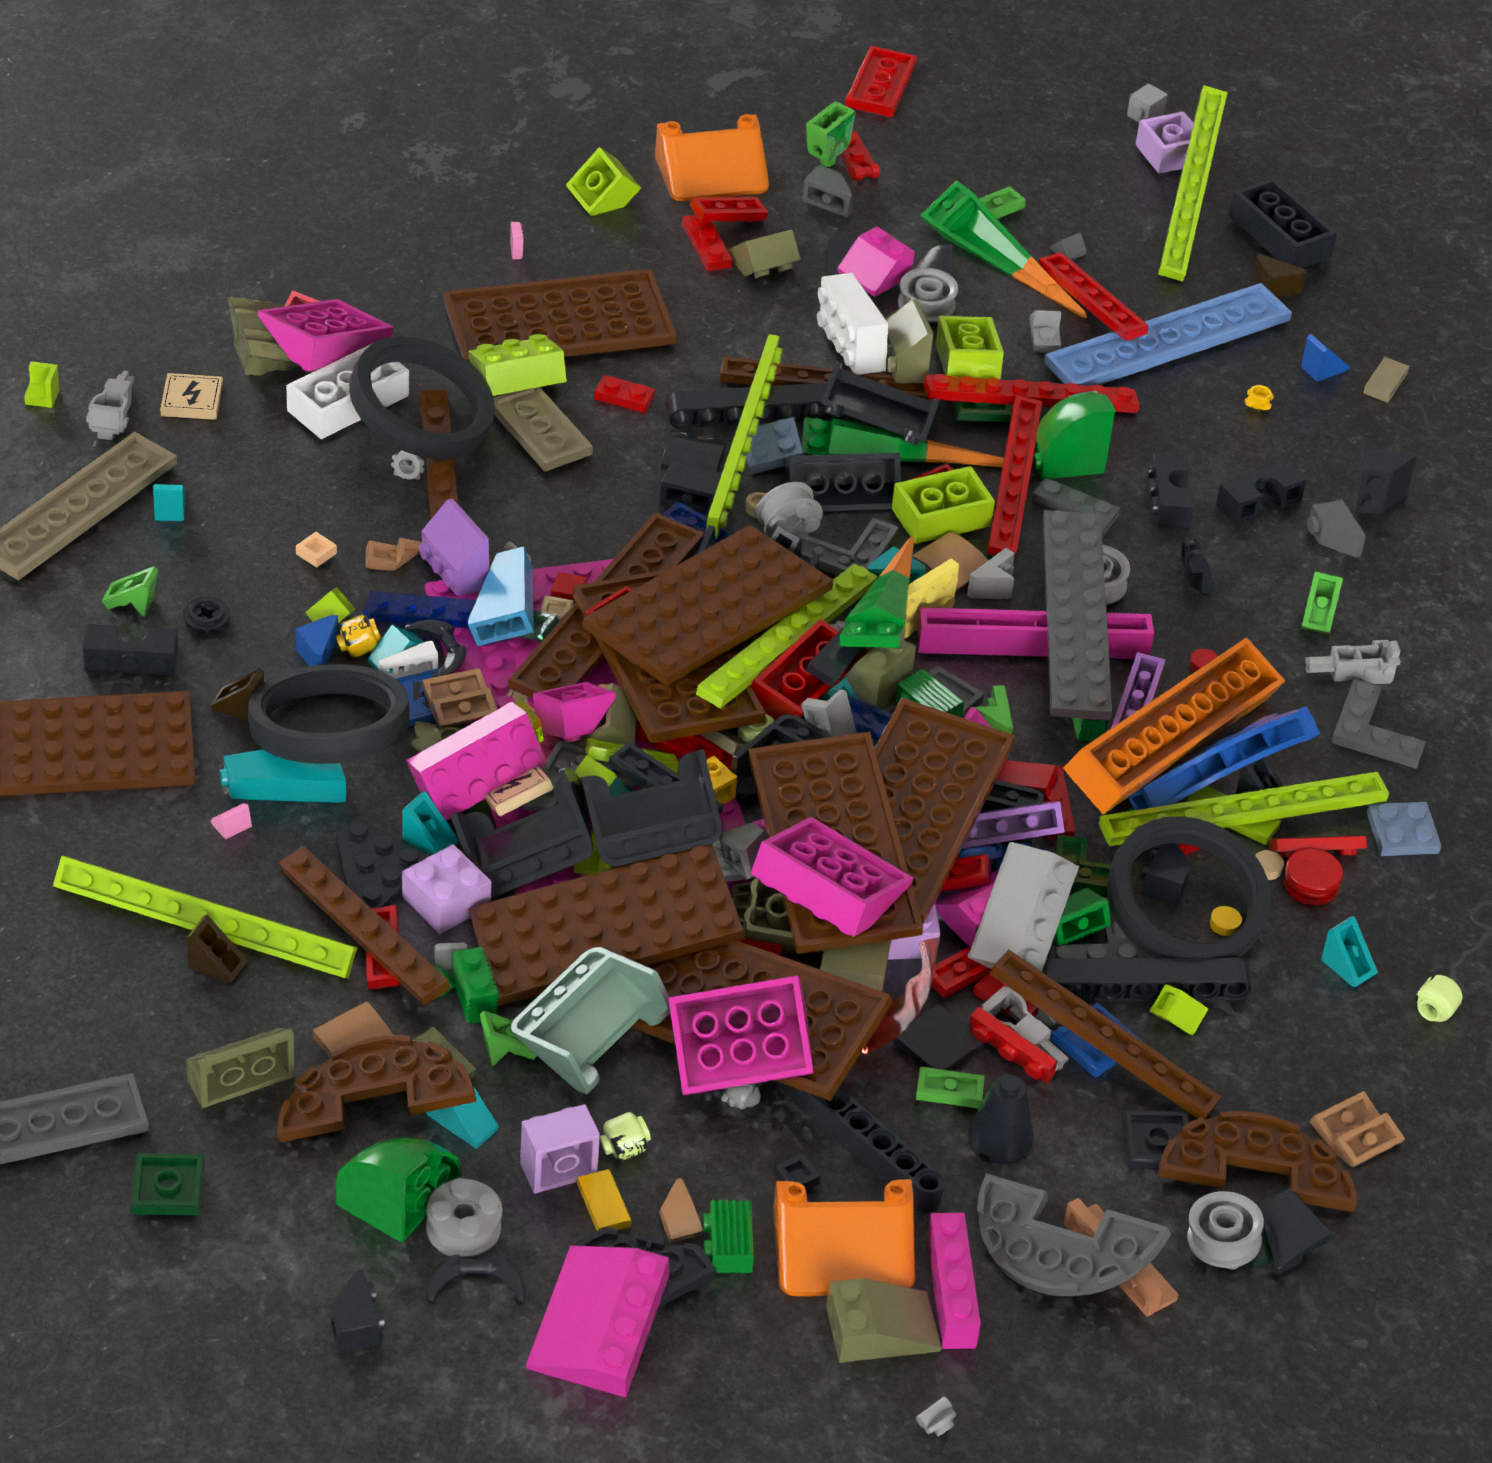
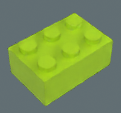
M939 316L936 347L944 374L956 377L971 376L973 378L1001 379L1004 352L992 317Z
M542 334L531 335L528 340L522 341L517 339L505 340L503 344L496 346L482 344L477 346V349L469 350L470 363L484 377L493 396L566 382L564 351Z
M969 466L895 483L892 510L908 535L914 538V544L939 539L950 531L955 534H961L991 527L995 500L973 468Z

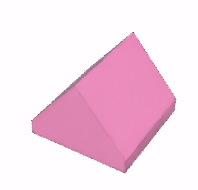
M247 803L236 806L212 818L210 821L225 839L252 827Z

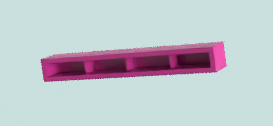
M920 607L917 626L918 653L1048 657L1047 611ZM1106 613L1109 658L1135 659L1137 652L1146 655L1151 654L1154 638L1151 614Z

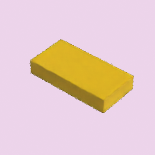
M610 1169L577 1177L578 1188L596 1231L604 1227L618 1230L631 1227L630 1216Z

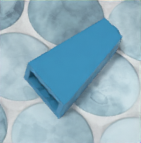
M524 546L496 553L468 620V626L477 647L534 632L533 567Z

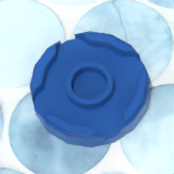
M993 843L991 846L986 847L981 845L962 848L957 859L988 854L990 859L1004 856L1003 845L1001 843Z

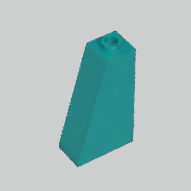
M263 749L223 756L224 769H219V777L222 788H228L230 799L346 802V779L340 763L312 764L296 762L274 756Z

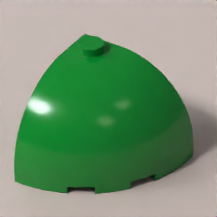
M1098 391L1077 393L1059 401L1045 414L1037 428L1032 467L1034 470H1037L1041 480L1044 478L1057 479L1102 474L1105 472L1115 416V408L1105 394H1098Z
M395 1138L376 1143L350 1159L338 1172L335 1183L336 1205L403 1243L426 1218L427 1204L432 1193L441 1185L456 1178H462L461 1163L458 1157L451 1154L450 1151L423 1139Z

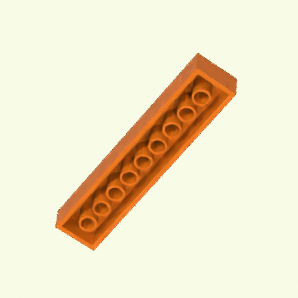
M1246 637L1083 747L1063 769L1104 815L1265 702L1285 680Z

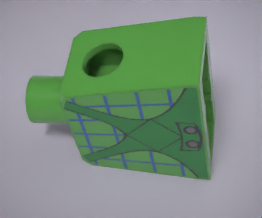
M834 101L806 123L808 152L819 158L820 163L826 167L833 166L836 157L849 147L856 111L837 101Z

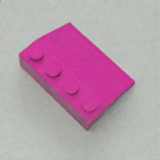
M339 299L258 310V317L289 359L301 365L303 370L309 372L323 368L381 339L392 337L394 329L393 326Z
M809 817L762 841L751 874L760 879L765 886L775 888L785 894L790 901L803 905L811 910L816 917L826 919L836 925L841 932L856 936L869 929L912 884L914 879L813 817Z
M799 976L668 998L683 1095L814 1074L807 1012L802 982Z
M570 1246L526 1363V1369L626 1398L669 1278V1257L637 1248Z

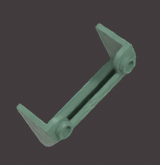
M596 947L584 952L513 1020L511 1030L516 1038L574 1089L587 1095L599 1083V1074L591 1065L638 1019L646 1021L651 1026L661 1023L671 1013L669 995L655 970L607 949Z

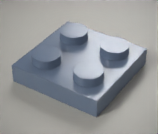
M794 417L758 426L756 436L751 435L753 437L750 454L746 453L751 475L783 467L784 458L788 456H804Z
M1427 802L1368 804L1366 813L1380 856L1439 854L1441 843Z

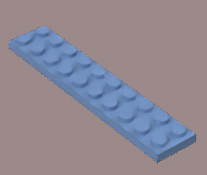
M1262 283L1144 321L1148 324V334L1133 340L1125 341L1115 332H1111L1045 354L1044 363L1064 384L1101 385L1288 322L1291 319L1292 312Z

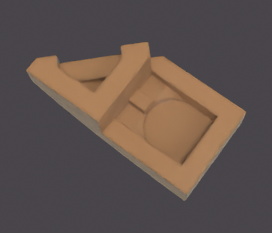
M399 538L398 544L395 546L369 540L366 547L365 568L395 571L420 553L419 544L422 542Z
M682 1178L676 1179L659 1210L669 1243L699 1236L703 1232L697 1211Z

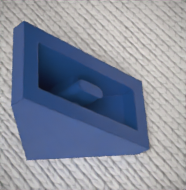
M1310 334L1307 337L1301 368L1315 381L1324 380L1345 372L1350 368L1315 336Z
M330 615L296 628V651L309 666L328 664L337 641L338 615Z

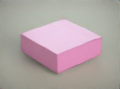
M511 222L510 245L512 259H522L524 238L520 222Z

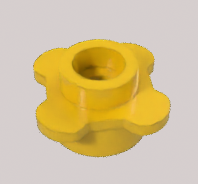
M1256 385L1248 390L1247 394L1249 397L1245 399L1247 406L1258 410H1269L1271 408L1270 401L1273 400L1274 395L1269 388Z

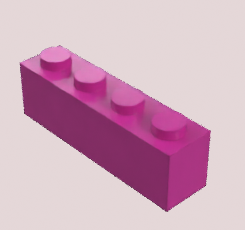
M931 1213L927 1245L942 1349L976 1348L981 1323L965 1213Z

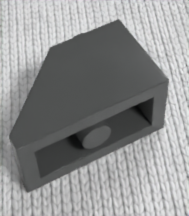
M818 165L804 180L802 201L848 218L851 212L852 193L840 172Z
M1337 500L1312 505L1310 516L1307 518V528L1314 535L1317 542L1353 557H1361L1366 535L1344 501Z
M753 822L723 831L720 836V843L724 862L744 878H752L751 871L762 841L768 839L767 831L761 829Z

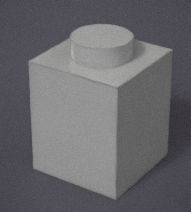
M1148 83L1130 95L1127 116L1138 122L1148 118L1163 116L1168 94Z

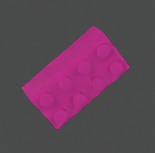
M513 702L506 704L406 760L420 793L425 791L445 820L450 819L451 814L461 813L484 800L486 794L503 784L509 783L512 779L536 766L540 768L547 764L527 713Z

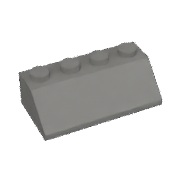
M1010 842L968 958L992 969L994 964L1009 949L1042 972L1079 866L1055 853Z

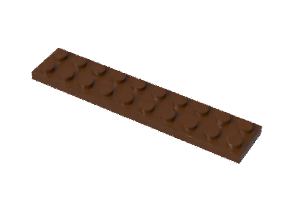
M654 513L594 582L672 569L688 560L701 546L705 533ZM577 603L571 607L508 679L509 689L533 699V693L583 683L602 662L605 656L594 635L583 627L584 616Z

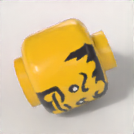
M359 615L342 622L339 626L341 634L336 636L341 651L345 652L348 650V653L353 658L373 652L378 645V641H381L374 619H368L365 615Z

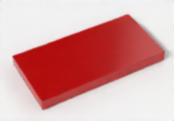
M870 46L845 99V106L893 117L917 64V56Z

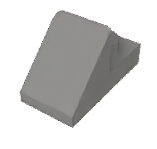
M1035 310L1030 315L1033 352L1051 353L1061 349L1059 332L1061 311Z
M1005 548L971 573L967 596L975 599H1010L1014 586V577L1011 575L1014 571L1015 553Z

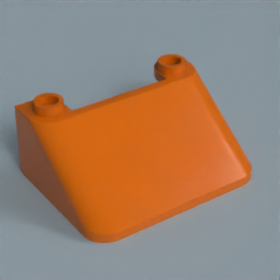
M741 115L737 123L738 129L685 134L682 133L680 124L675 121L657 124L655 159L670 197L677 201H691L693 197H735L767 192L769 189V178L757 116Z
M911 1179L891 1181L885 1187L884 1201L807 1202L806 1190L801 1183L776 1181L773 1226L779 1286L786 1294L791 1296H827L829 1282L859 1278L907 1288L914 1287V1211Z

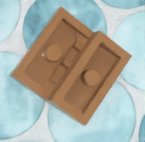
M951 531L912 555V558L925 565V574L949 559L957 562L959 570L955 592L968 585L970 574L989 561L971 543Z
M480 668L422 680V689L439 728L477 721L497 710L491 690L486 688Z
M367 1001L313 1030V1039L330 1058H332L331 1052L356 1041L393 1035L382 1018Z
M1365 1091L1315 1115L1310 1120V1123L1321 1138L1351 1167H1355L1405 1140L1389 1114L1386 1112L1380 1115Z

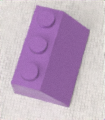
M453 498L448 499L422 530V543L419 544V552L422 559L426 560L432 566L433 571L438 573L444 580L445 585L450 587L457 596L481 591L489 572V538Z

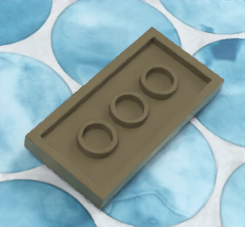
M540 387L506 393L494 398V415L544 472L593 455L592 444Z

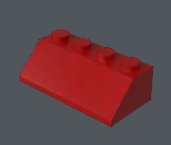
M819 619L753 680L751 688L765 713L774 720L788 714L801 717L804 715L801 704L807 698L819 700L859 660L867 655L868 650L865 649L831 686L806 671L809 662L839 632L822 619Z

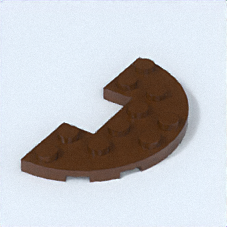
M389 1035L372 1037L356 1041L331 1052L332 1058L317 1068L312 1065L295 1083V1091L289 1100H285L282 1105L277 1124V1135L280 1142L346 1129L344 1103L407 1090L408 1108L411 1115L477 1102L475 1090L464 1065L453 1058L450 1051L431 1041L428 1044L413 1041L412 1036Z
M1225 1111L1220 1112L1218 1117L1206 1120L1200 1117L1182 1127L1181 1132L1176 1137L1170 1139L1163 1152L1157 1177L1218 1188L1224 1187L1226 1164L1288 1175L1289 1188L1303 1203L1354 1212L1357 1206L1354 1182L1349 1171H1344L1337 1162L1338 1155L1320 1138L1315 1141L1300 1132L1301 1127L1299 1125L1264 1113Z

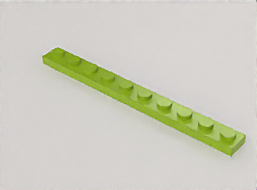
M1203 85L1158 271L1159 275L1182 282L1186 275L1227 97V92Z
M768 335L708 514L707 529L709 525L715 526V539L718 537L720 528H726L729 514L726 510H731L733 507L735 493L732 492L733 490L738 491L741 480L739 472H744L747 462L745 453L750 454L753 444V437L751 435L756 436L759 426V419L757 417L762 418L765 407L763 399L768 400L771 389L769 381L774 382L777 370L775 364H780L783 348L778 347L779 336Z
M851 565L834 579L832 590L783 618L698 685L696 695L721 709L751 685L753 680L819 619L829 623L861 598L873 585L878 576L862 566Z
M1372 772L1102 815L1098 824L1108 845L1115 846L1121 845L1133 831L1143 824L1164 817H1192L1226 828L1387 802L1389 792L1379 773Z
M61 856L53 883L54 887L193 930L200 919L207 914L234 944L342 978H349L358 948L68 856Z

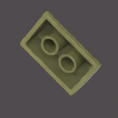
M912 299L886 320L888 322L887 370L888 373L892 374L895 383H924L925 375L929 372L933 332L918 299Z
M277 1028L187 1058V1081L201 1107L205 1108L295 1077L294 1033L292 1030Z

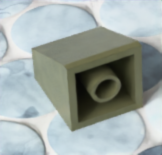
M903 640L900 648L875 647L845 675L871 721L895 701L899 681H903L904 678L907 679L908 676L912 675L916 647Z

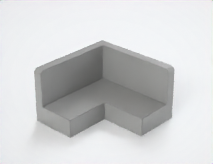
M839 690L828 701L807 698L801 704L805 721L831 736L857 733L846 690Z

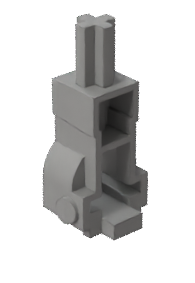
M123 371L121 375L118 374L116 379L108 378L103 393L94 396L89 405L86 421L89 423V429L98 433V439L113 440L114 434L124 433L129 421L127 411L132 403L131 385L134 381V376H129V371Z
M1373 640L1372 645L1332 646L1330 656L1306 657V672H1330L1333 682L1357 679L1370 684H1390L1394 679L1397 665H1400V649L1397 641Z
M1003 986L982 1005V1009L993 1017L1001 1011V1007L1005 1010L1008 1006H1011L1009 1014L1018 1023L1015 1026L1011 1022H1002L1003 1024L1057 1060L1056 1071L1061 1070L1068 1061V1057L1050 1042L1051 1030L1027 1011V1004L1024 998L1009 987Z

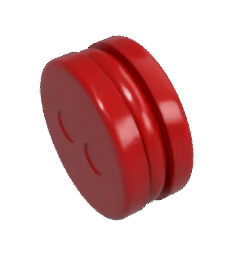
M1315 848L1301 849L1294 852L1287 860L1283 876V886L1288 895L1300 903L1312 906L1324 905L1334 900L1337 896L1343 877V869L1340 862L1326 851Z

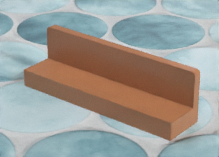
M1076 1198L1067 1205L1064 1225L1070 1231L1093 1237L1104 1216V1211L1097 1204L1087 1207L1079 1198ZM1151 1263L1129 1280L1119 1284L1122 1290L1147 1317L1178 1299V1293Z

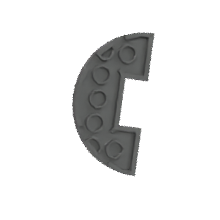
M987 1173L978 1196L979 1230L991 1258L1015 1282L1034 1291L1049 1295L1081 1296L1113 1288L1129 1280L1148 1266L1165 1246L1171 1235L1169 1228L1108 1209H1106L1093 1237L1038 1221L1049 1199L1046 1191Z

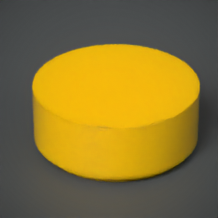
M1219 906L1212 911L1209 924L1215 933L1221 936H1232L1240 930L1242 916L1232 907Z

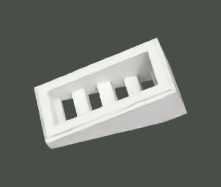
M433 641L424 642L380 660L379 671L387 674V669L393 668V672L388 673V675L397 679L438 669V652Z

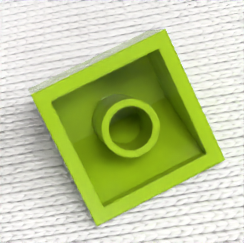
M600 147L566 184L567 188L591 216L625 207L641 189L619 160Z

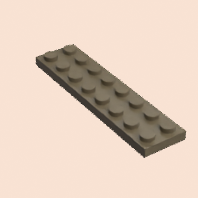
M133 432L0 528V570L19 581L177 465V455Z

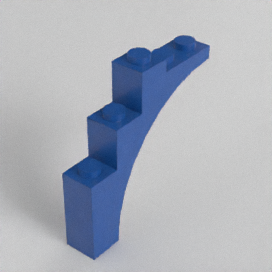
M1307 706L1281 715L1276 713L1260 718L1237 734L1219 739L1195 755L1180 760L1128 798L1133 808L1137 810L1175 804L1197 790L1246 765L1295 744L1313 739L1320 732Z

